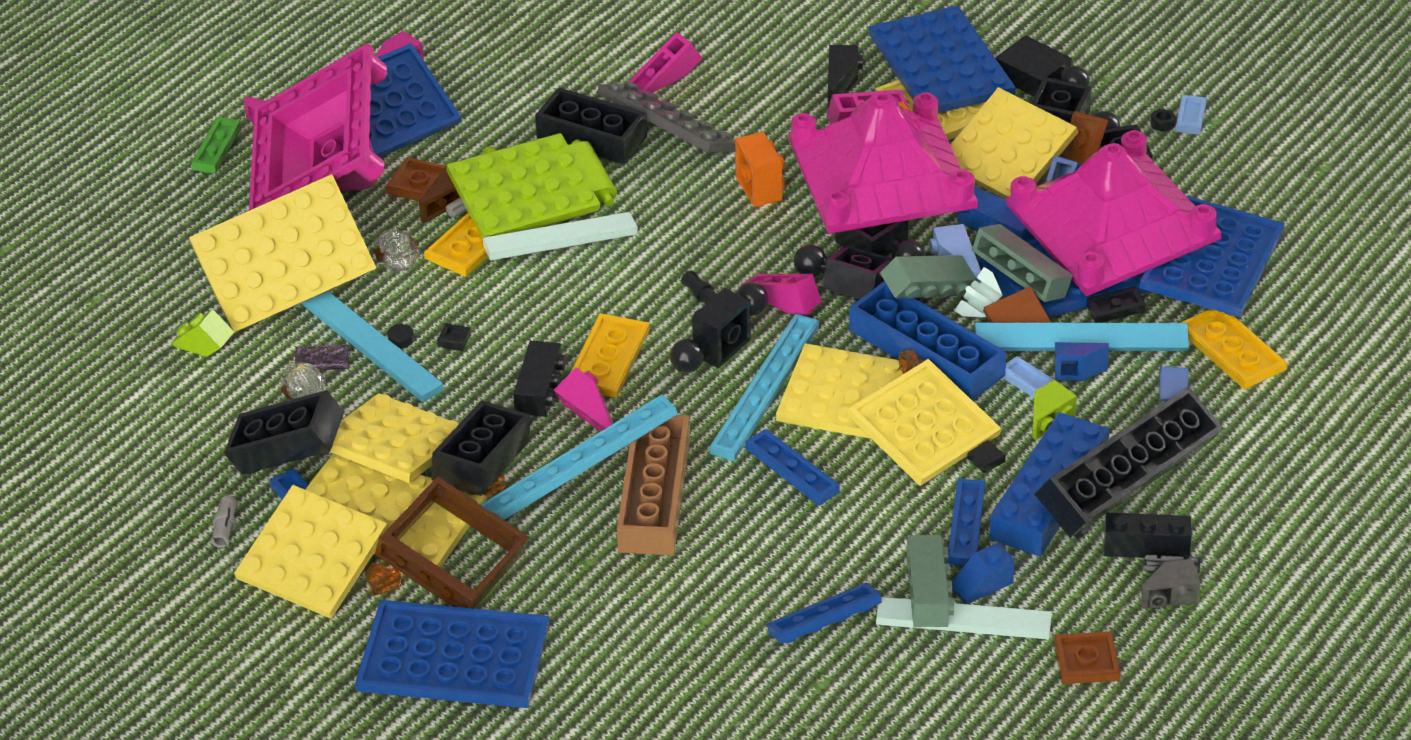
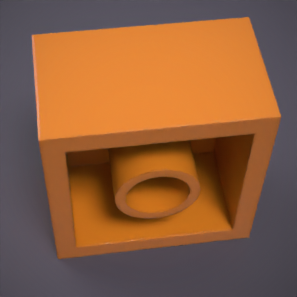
M764 132L736 138V179L752 205L758 207L781 201L782 190L785 189V182L782 176L785 163L782 155L777 154L773 141L768 140Z

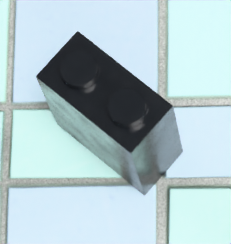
M1027 35L995 57L1015 88L1033 97L1044 77L1058 80L1060 73L1072 64L1071 57Z

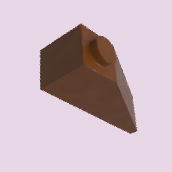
M447 167L442 170L419 200L420 220L422 223L446 212L448 204L460 198L446 171Z

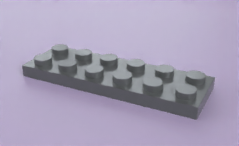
M617 82L599 84L596 93L618 105L645 112L647 121L706 152H735V140L731 138L730 133L713 129L711 123L694 119L692 113L675 109L673 103L656 99L657 95L654 93L641 91L638 89L639 86L632 82H625L624 84Z

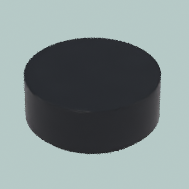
M1166 109L1156 110L1151 114L1150 125L1157 131H1170L1175 127V114Z
M396 324L390 327L387 332L388 340L398 348H406L414 342V331L409 325Z

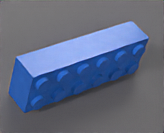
M885 281L849 307V331L894 358L908 362V366L911 368L929 359L972 401L1005 376L1006 351L915 298H895Z
M1059 412L991 513L989 539L1041 557L1059 530L1060 525L1034 494L1050 477L1107 441L1110 429Z

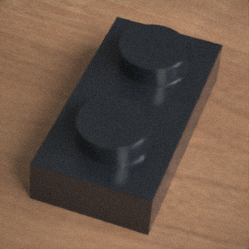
M1135 286L1087 298L1086 306L1096 323L1145 312L1146 306Z

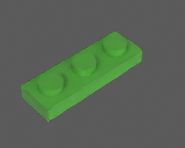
M216 118L191 162L192 170L217 173L241 129L240 120Z

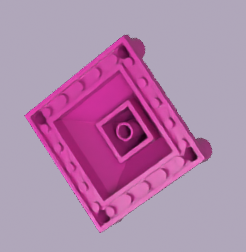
M368 43L364 44L255 107L249 211L329 175H333L340 192L361 191L376 184L384 171V160L374 153L369 137L371 84L379 83L385 79L387 65L374 55V48Z
M880 92L872 95L851 113L850 117L822 129H816V119L807 113H800L791 120V132H788V140L827 234L977 208V198L974 194V175L967 170L961 169L938 120V99L930 93H921L914 97L913 112L902 109L891 94Z
M1136 130L1123 134L1121 145L1116 143L1105 145L1086 160L1078 170L1037 186V188L1036 182L1032 178L1027 176L1015 178L1010 186L1011 196L1006 197L1007 207L1058 265L1073 275L1072 281L1086 296L1221 239V231L1216 226V210L1206 204L1195 206L1190 202L1188 197L1177 188L1172 180L1146 154L1147 138L1145 134Z

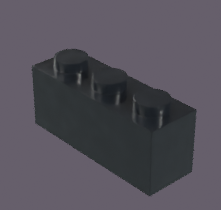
M529 341L513 393L514 410L533 416L547 417L549 406H554L555 403L554 389L560 384V370L564 371L566 365V355L562 354L561 343Z
M1106 512L1104 556L1145 558V555L1150 554L1157 555V558H1161V555L1184 556V559L1190 557L1192 538L1191 516Z

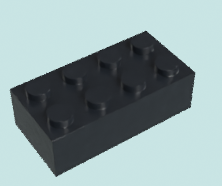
M560 87L557 88L535 114L537 139L561 133L568 145L572 144L575 140L588 141L598 157L624 165L647 137V116L645 112Z
M324 390L241 413L238 415L224 454L242 475L296 460H303L307 457L325 454L331 451L344 411L331 394Z
M481 400L433 451L431 480L433 481L438 476L457 489L481 496L529 443L531 415Z

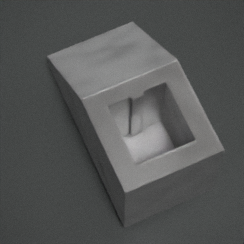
M1193 559L1164 562L1142 585V609L1198 603L1200 580Z

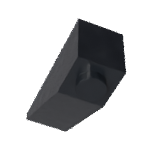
M829 45L828 107L832 95L847 93L858 80V70H863V55H858V45Z

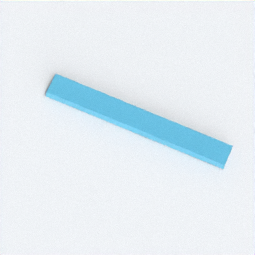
M329 291L301 303L422 403L444 391L441 381Z
M798 314L793 316L710 445L709 453L711 455L732 461L736 460L745 446V441L750 438L795 367L804 344H809L819 329V320Z
M975 323L974 326L975 334L1004 351H1055V342L1109 343V351H1188L1189 348L1187 323Z
M663 394L482 503L481 506L490 512L496 513L502 520L507 519L676 416L678 413L675 406Z

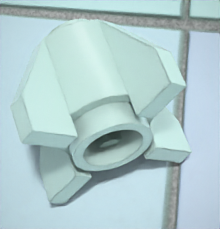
M985 267L977 276L982 282L979 283L975 280L965 289L964 298L968 302L966 303L961 300L955 309L957 313L964 317H986L983 312L984 307L1001 300L1003 297L993 272Z

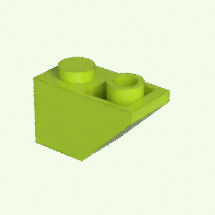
M212 309L204 315L201 312L198 313L189 323L187 321L176 330L178 336L173 340L172 345L208 357L219 350L234 331Z
M1052 380L1034 391L1032 438L1035 440L1045 434L1059 412L1073 417L1076 415L1077 396L1056 380Z

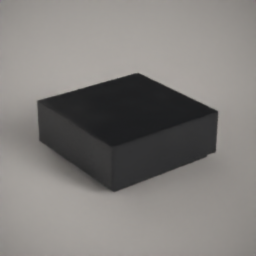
M446 323L437 339L438 347L463 351L471 336V327Z
M987 440L970 450L967 454V459L983 473H986L1005 463L1006 455Z

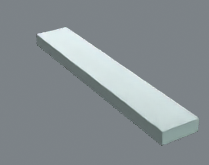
M626 212L484 237L483 246L489 259L496 260L636 235L638 227L631 213Z
M881 597L882 603L878 604L876 625L1049 639L1052 612L954 603V615H949L948 627H913L910 599Z

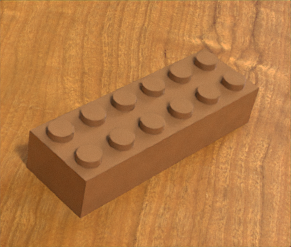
M676 415L630 443L617 524L618 553L674 555L690 444L689 416Z

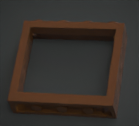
M437 476L379 538L375 555L450 606L474 609L524 554L529 537L520 532V529L514 528L502 520L496 513L490 512L478 504L475 499L466 496L452 484H448ZM434 503H437L508 551L475 590L400 541L406 532Z

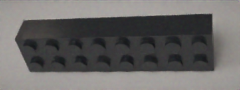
M1187 387L1050 477L1034 495L1068 537L1071 538L1105 515L1106 512L1111 511L1207 446L1224 428L1191 388Z

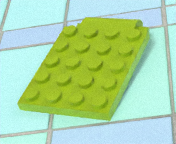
M561 133L447 164L446 170L482 240L484 237L540 228L599 211L600 202H603L606 207L613 205V199L617 195V190L591 143L575 140L572 144L568 145Z

